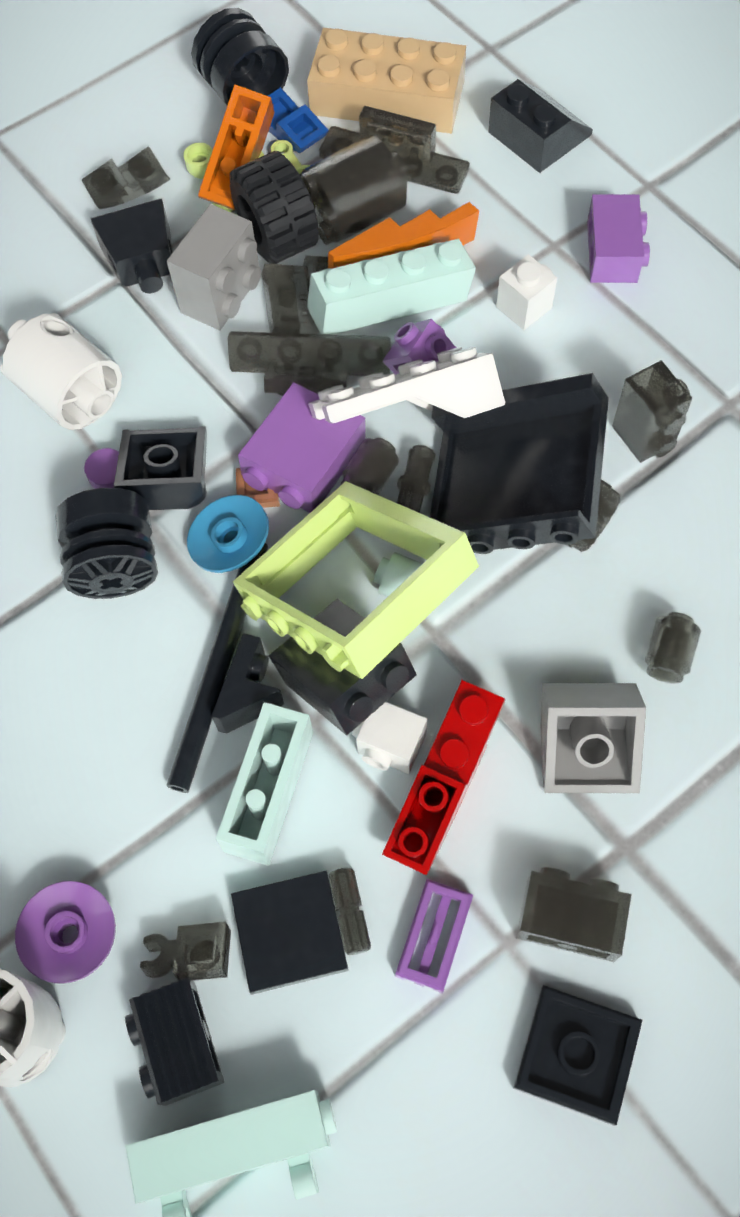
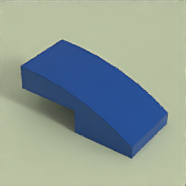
M281 87L268 95L271 97L275 112L269 132L278 140L289 141L294 151L302 153L328 135L329 130L309 107L304 104L299 108Z

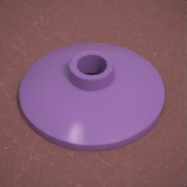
M64 881L45 887L27 902L16 924L15 945L22 964L34 976L51 983H72L89 976L102 965L113 946L116 933L113 910L107 899L90 885L76 881ZM70 926H76L78 930L77 938L71 943H64L62 938L63 932Z

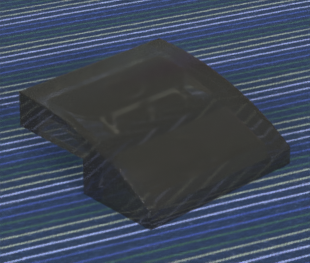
M306 255L302 266L264 263L262 281L270 337H295L320 333L307 308L311 273L327 269L328 257Z

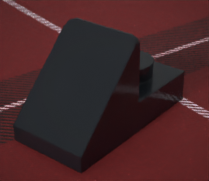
M243 633L211 716L219 732L227 734L258 719L264 702L279 707L284 705L280 689L255 682H262L269 662V657L265 655L260 637Z

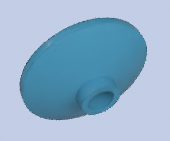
M231 495L210 503L196 516L189 529L187 548L190 557L199 567L214 573L230 572L246 565L260 552L265 544L269 532L268 516L263 507L256 500L248 496Z

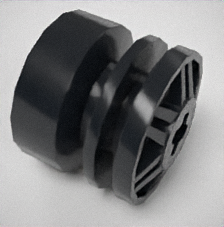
M227 8L213 14L200 27L194 38L191 51L193 65L227 106L234 84L266 96L280 87L283 89L289 73L288 58L249 12L240 8Z
M97 488L70 496L57 507L55 519L58 542L62 547L60 554V563L63 566L61 572L62 583L67 591L86 598L112 599L139 592L155 581L158 575V567L154 557L155 547L150 539L152 526L149 507L145 498L136 492L121 488Z

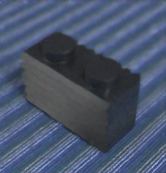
M183 978L180 981L172 982L159 989H154L129 999L132 1014L125 1016V1023L133 1046L140 1044L142 1046L146 1065L139 1067V1075L143 1090L148 1099L155 1096L157 1105L166 1106L224 1083L195 982L190 978Z

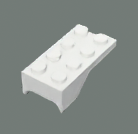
M462 347L438 353L439 361L437 362L435 360L427 362L417 360L398 366L399 374L394 375V373L383 375V372L362 377L358 379L360 387L353 388L351 386L343 388V385L322 390L318 392L319 400L310 402L308 405L313 418L317 420L325 418L326 421L333 424L404 400L432 411L434 405L463 418L505 405V400L493 353H477L476 347L462 350Z

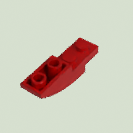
M461 680L424 765H421L382 855L424 875H428L484 755L487 742L505 704V698Z

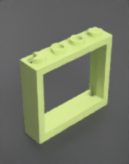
M345 481L239 575L233 583L243 598L241 608L253 620L257 621L259 618L265 620L279 636L290 635L304 651L312 654L314 651L318 652L335 670L341 672L343 669H346L363 679L464 582L479 565L465 532ZM357 527L426 559L413 574L346 637L279 599Z

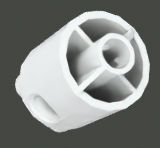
M56 313L42 314L30 319L28 322L26 320H18L10 327L8 331L10 341L3 355L1 373L58 424L69 430L82 429L94 423L108 412L121 388L122 373L118 364Z
M0 969V1086L12 1088L31 1081L46 1070L57 1054L59 1046L64 1040L66 1030L65 1024L62 1021L61 1010L49 992L34 982L7 970Z

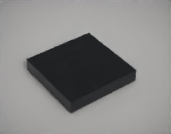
M327 870L231 893L247 983L251 995L349 971Z
M543 985L513 1089L616 1126L643 1020Z

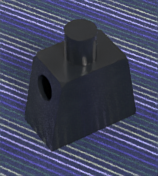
M162 198L90 218L100 248L121 285L128 287L139 283L140 289L144 293L151 294L159 291L163 286L161 277L170 274L167 260L173 253L170 227Z

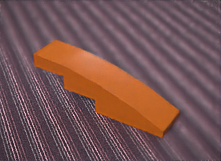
M468 202L439 218L429 209L401 226L389 217L329 251L328 268L345 266L362 260L379 258L400 251L413 250L455 239H460L462 245H465L475 238L479 210Z

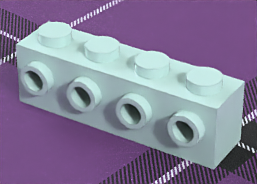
M455 239L413 250L400 251L379 258L362 260L345 266L327 268L311 273L307 308L321 336L325 337L467 301L476 267L460 239Z

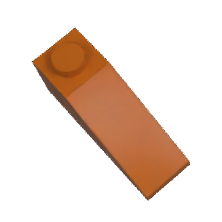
M234 84L198 193L199 198L235 210L230 192V172L259 158L275 113L271 97Z

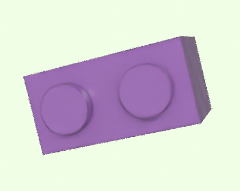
M592 194L587 219L590 283H638L641 268L648 266L650 257L649 242H643V236H645L647 230V212L641 211L640 194Z

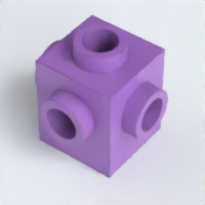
M433 319L417 323L408 322L396 332L394 336L395 342L383 359V362L394 375L399 374L398 366L417 360H423V362L435 360L437 362L439 361L438 353L457 347L446 336L444 329L436 324Z

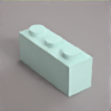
M263 703L216 836V840L223 852L270 865L313 736L312 724L308 714Z

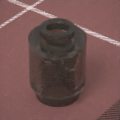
M383 438L364 439L342 473L344 479L341 485L347 481L379 495L399 464L395 447Z
M671 612L667 616H661L656 619L645 656V662L648 665L646 672L649 676L665 683L676 684L681 683L684 675L690 673L701 635V629L694 623L693 618L683 613Z

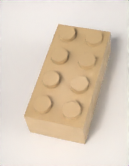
M323 27L307 79L310 110L316 116L452 134L465 81L466 45Z

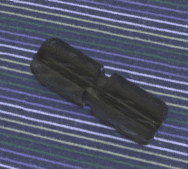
M350 867L330 872L329 880L336 911H340L341 914L337 917L344 950L347 955L364 953L370 950L371 942L364 911L359 910L362 902L355 871Z

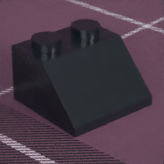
M517 79L491 98L488 133L539 173L592 135L593 129L544 91L522 80Z

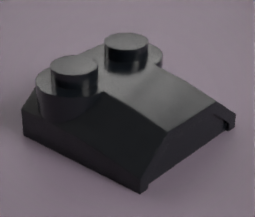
M206 426L183 429L122 430L114 488L136 492L146 499L149 510L190 509L199 505L207 494L205 485Z

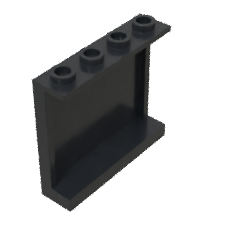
M593 373L502 390L505 405L467 418L460 417L433 405L431 418L441 428L443 436L430 518L465 532L473 553L488 554L493 550L505 548L530 549L535 545L548 543L568 545L574 544L578 540L596 538L609 397Z

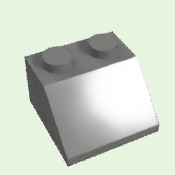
M542 683L541 745L544 793H640L646 706L636 683Z

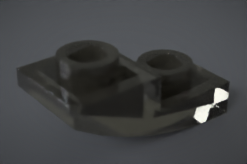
M148 146L120 167L110 159L83 178L82 182L95 205L99 209L124 204L160 187L169 181L170 178L154 152Z

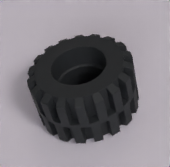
M273 151L230 172V192L237 215L252 221L257 252L268 263L275 265L318 243V220L310 194L296 168L281 152Z

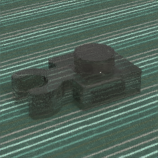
M225 921L178 926L176 940H168L161 934L148 935L143 939V944L148 951L161 952L152 961L140 962V968L150 978L165 976L172 969L178 981L183 978H190L191 980L226 978L228 976L231 929Z

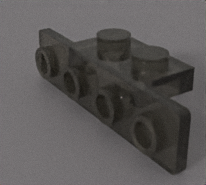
M365 105L359 115L360 133L331 126L319 148L320 158L454 194L460 192L470 167V163L466 160L435 153L436 124Z
M231 331L227 338L230 370L232 372L265 373V393H277L283 396L294 382L318 394L322 390L343 385V388L348 387L350 376H368L380 372L386 375L390 374L391 371L383 362V359L391 350V338L388 336Z

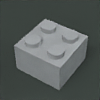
M210 204L168 258L167 265L182 314L220 331L229 318L232 319L236 316L242 300L249 290H254L257 287L261 278L257 243L254 238L252 221Z

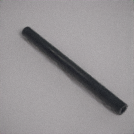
M266 543L250 562L238 569L236 578L268 551L269 546ZM234 584L166 784L168 788L178 792L189 793L210 729L211 716L224 685L247 615L241 608L243 598Z

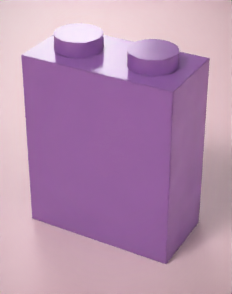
M293 382L240 451L238 457L241 475L249 486L259 491H267V488L277 493L281 501L290 508H301L310 513L323 502L366 442L365 417L358 415L333 424L326 421L325 418L317 420L312 417L308 403L319 400L318 394Z

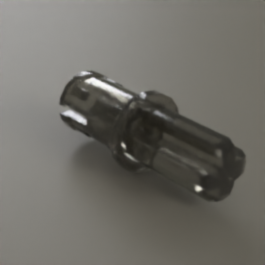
M415 445L413 448H410L404 475L400 476L397 481V487L400 491L396 503L420 513L424 496H427L431 489L429 476L436 456L431 448L423 445Z

